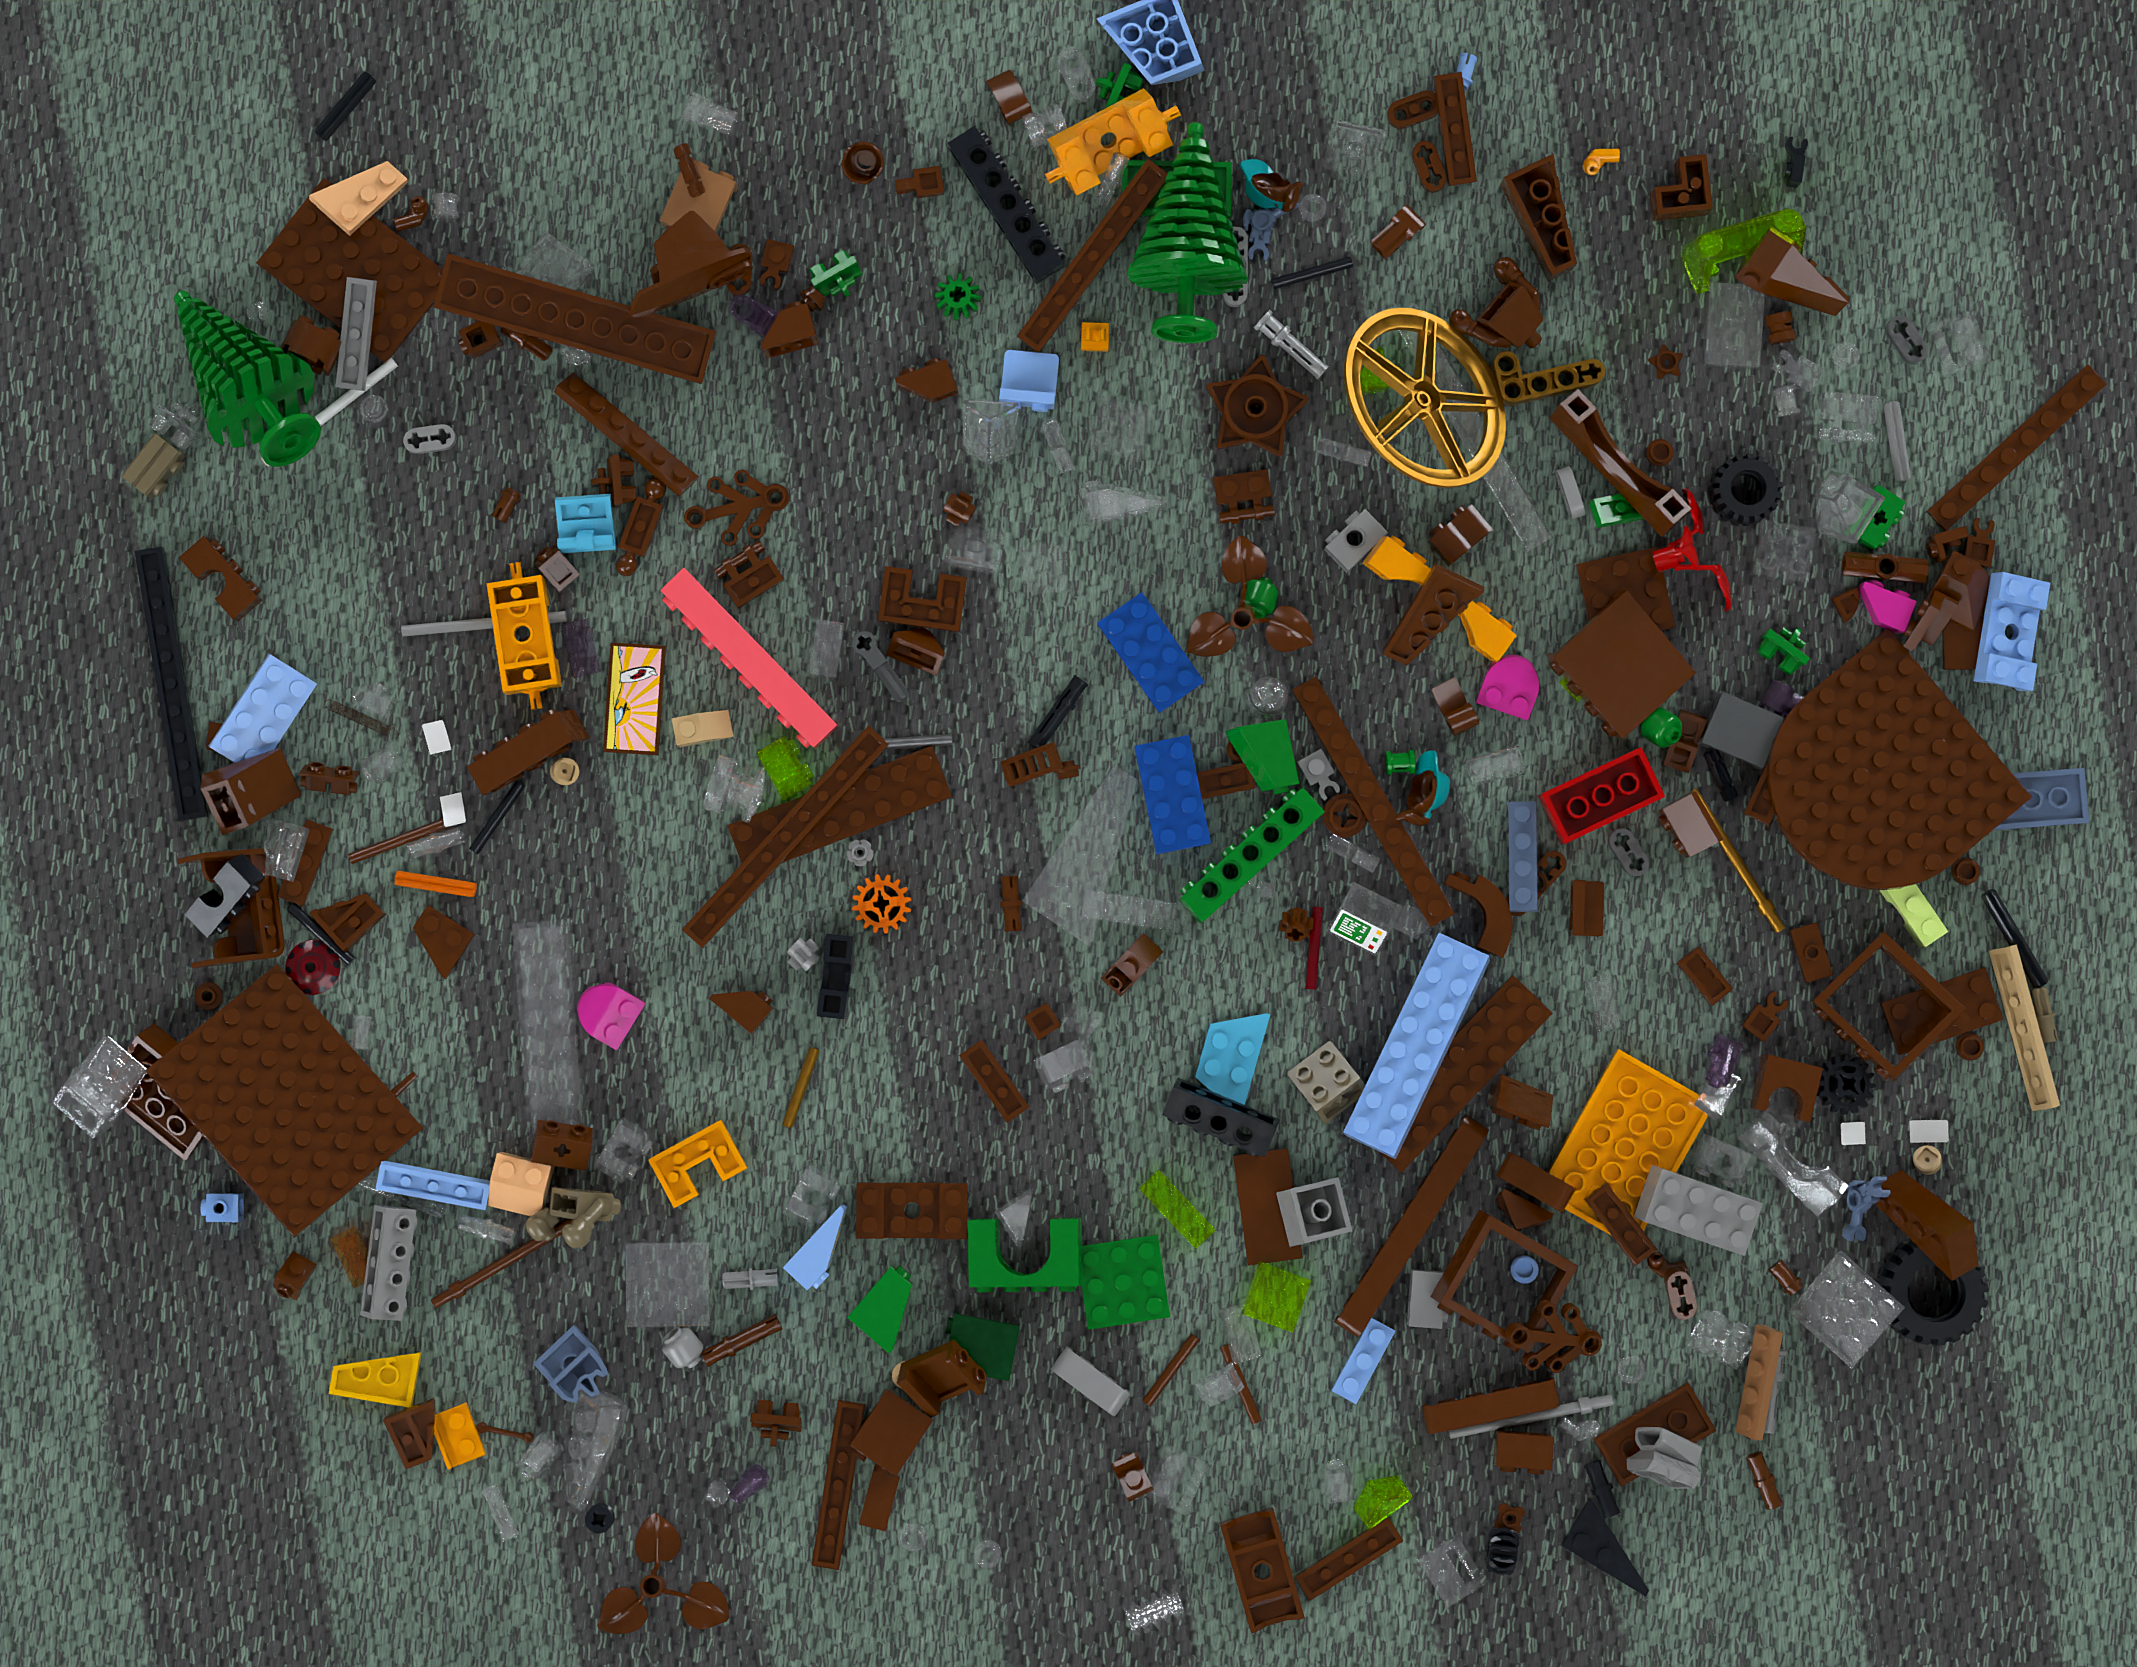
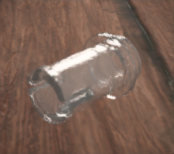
M353 1015L352 1040H349V1043H352L351 1049L368 1050L369 1044L372 1043L369 1041L372 1017Z

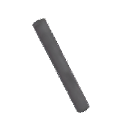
M952 734L886 738L884 740L889 743L886 749L952 745Z

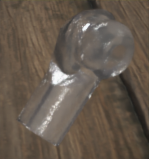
M1566 1415L1557 1424V1427L1577 1441L1594 1438L1601 1430L1600 1424L1596 1420L1575 1423Z

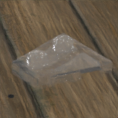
M263 817L262 825L267 826L268 840L264 841L266 874L294 882L310 829Z

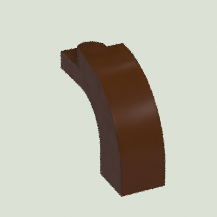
M1455 871L1454 875L1447 874L1443 885L1470 896L1480 905L1483 911L1484 927L1475 947L1499 958H1504L1512 935V916L1502 892L1491 881L1481 875H1477L1472 884L1469 882L1470 877Z

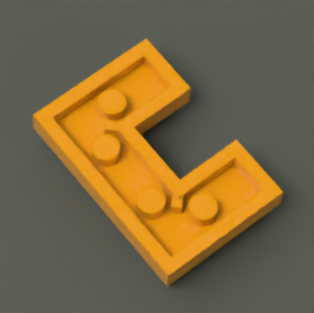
M722 1120L648 1159L674 1208L699 1195L687 1170L700 1162L710 1158L722 1181L748 1168Z

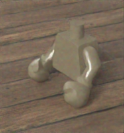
M552 1187L550 1207H545L543 1210L532 1215L526 1221L525 1228L535 1241H542L544 1239L550 1241L556 1235L554 1226L559 1222V1217L574 1219L571 1224L563 1227L562 1234L566 1243L571 1248H581L588 1244L592 1230L595 1227L594 1223L596 1221H610L612 1215H617L620 1212L621 1203L619 1199L614 1198L612 1193Z

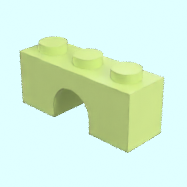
M1916 884L1901 889L1880 890L1886 901L1892 903L1901 914L1905 922L1903 926L1918 948L1927 947L1948 932Z

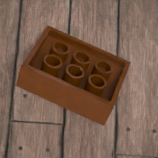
M153 1023L135 1037L101 1092L186 1161L205 1137L146 1072L147 1068L178 1044L176 1040Z

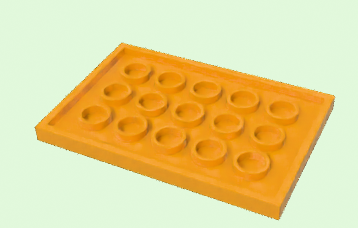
M1616 1049L1548 1170L1549 1174L1576 1188L1565 1210L1610 1235L1584 1201L1585 1197L1606 1182L1644 1231L1648 1223L1635 1218L1634 1214L1651 1165L1676 1173L1715 1103L1620 1049Z

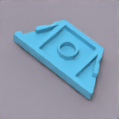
M1265 1013L1210 1024L1195 1077L1210 1091L1245 1105L1270 1014Z

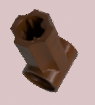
M1408 204L1399 210L1390 220L1391 223L1370 241L1373 248L1385 260L1399 249L1404 242L1410 241L1418 230L1421 231L1426 226V223Z

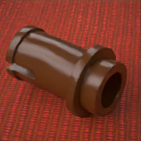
M506 486L504 491L501 490L502 496L491 516L504 523L508 522L507 520L516 503L521 501L519 499L521 494Z
M1782 1259L1768 1269L1769 1273L1784 1288V1293H1788L1791 1296L1802 1288L1801 1278H1796Z

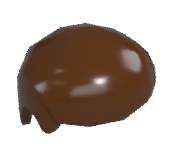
M859 141L850 145L845 150L841 166L844 175L853 183L868 184L883 171L884 158L881 150L872 142ZM859 163L864 164V165H868V166H870V167H869V168H863V167H861V166L859 165Z

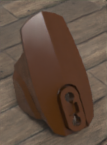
M689 211L655 241L653 247L657 264L650 269L653 285L637 292L631 304L630 314L632 317L644 316L685 302L733 282L752 271L753 266L750 262L752 253L746 248L729 251L715 231L695 211Z

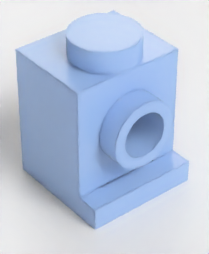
M244 1193L206 1194V1199L201 1201V1215L206 1216V1222L244 1221ZM218 1203H221L224 1206V1211L222 1213H218L216 1211V1205Z

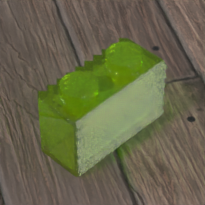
M783 736L756 752L784 801L813 785L810 779L815 776L807 762L802 765L797 755L801 752L794 739L788 741Z

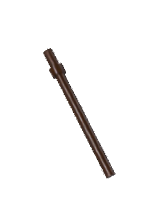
M567 1218L554 1226L556 1235L552 1240L562 1235L563 1227L571 1224L574 1219ZM545 1239L542 1241L530 1240L463 1281L457 1280L450 1284L449 1289L431 1299L432 1304L437 1309L454 1298L458 1300L467 1294V1290L550 1241Z

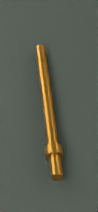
M1695 788L1689 793L1696 791L1724 839L1718 843L1758 904L1756 908L1761 916L1765 915L1775 933L1785 929V926L1774 910L1776 908L1770 898H1766L1698 789Z

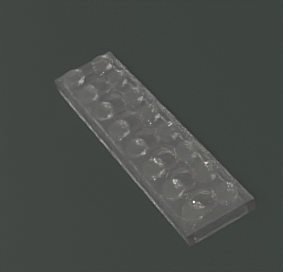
M568 919L512 924L529 1144L533 1142L537 1120H554L558 1123L584 1125Z

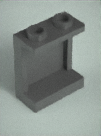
M1721 692L1717 696L1698 744L1706 748L1711 747L1753 765V768L1759 770L1768 764L1772 742L1778 733L1784 717L1728 693Z

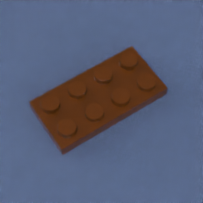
M1985 967L1939 982L1966 1010L1934 1043L2004 1020ZM1923 989L1880 1003L1898 1055L1910 1052L1949 1014Z

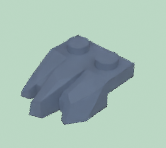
M573 1325L533 1363L550 1382L549 1385L562 1400L577 1403L581 1389L590 1397L600 1395L601 1393L594 1378L597 1375L604 1377L609 1374L596 1347L576 1325Z

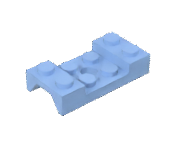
M2006 572L1991 573L1974 675L1975 682L2013 687L2017 691H2033L2037 664L2032 663L2039 613L2040 610H2046L2050 589L2049 582ZM2008 625L2013 629V636L2010 640L2005 635V628Z

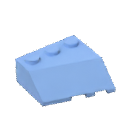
M1141 0L1097 18L1098 22L1151 85L1180 81L1205 71L1178 0Z

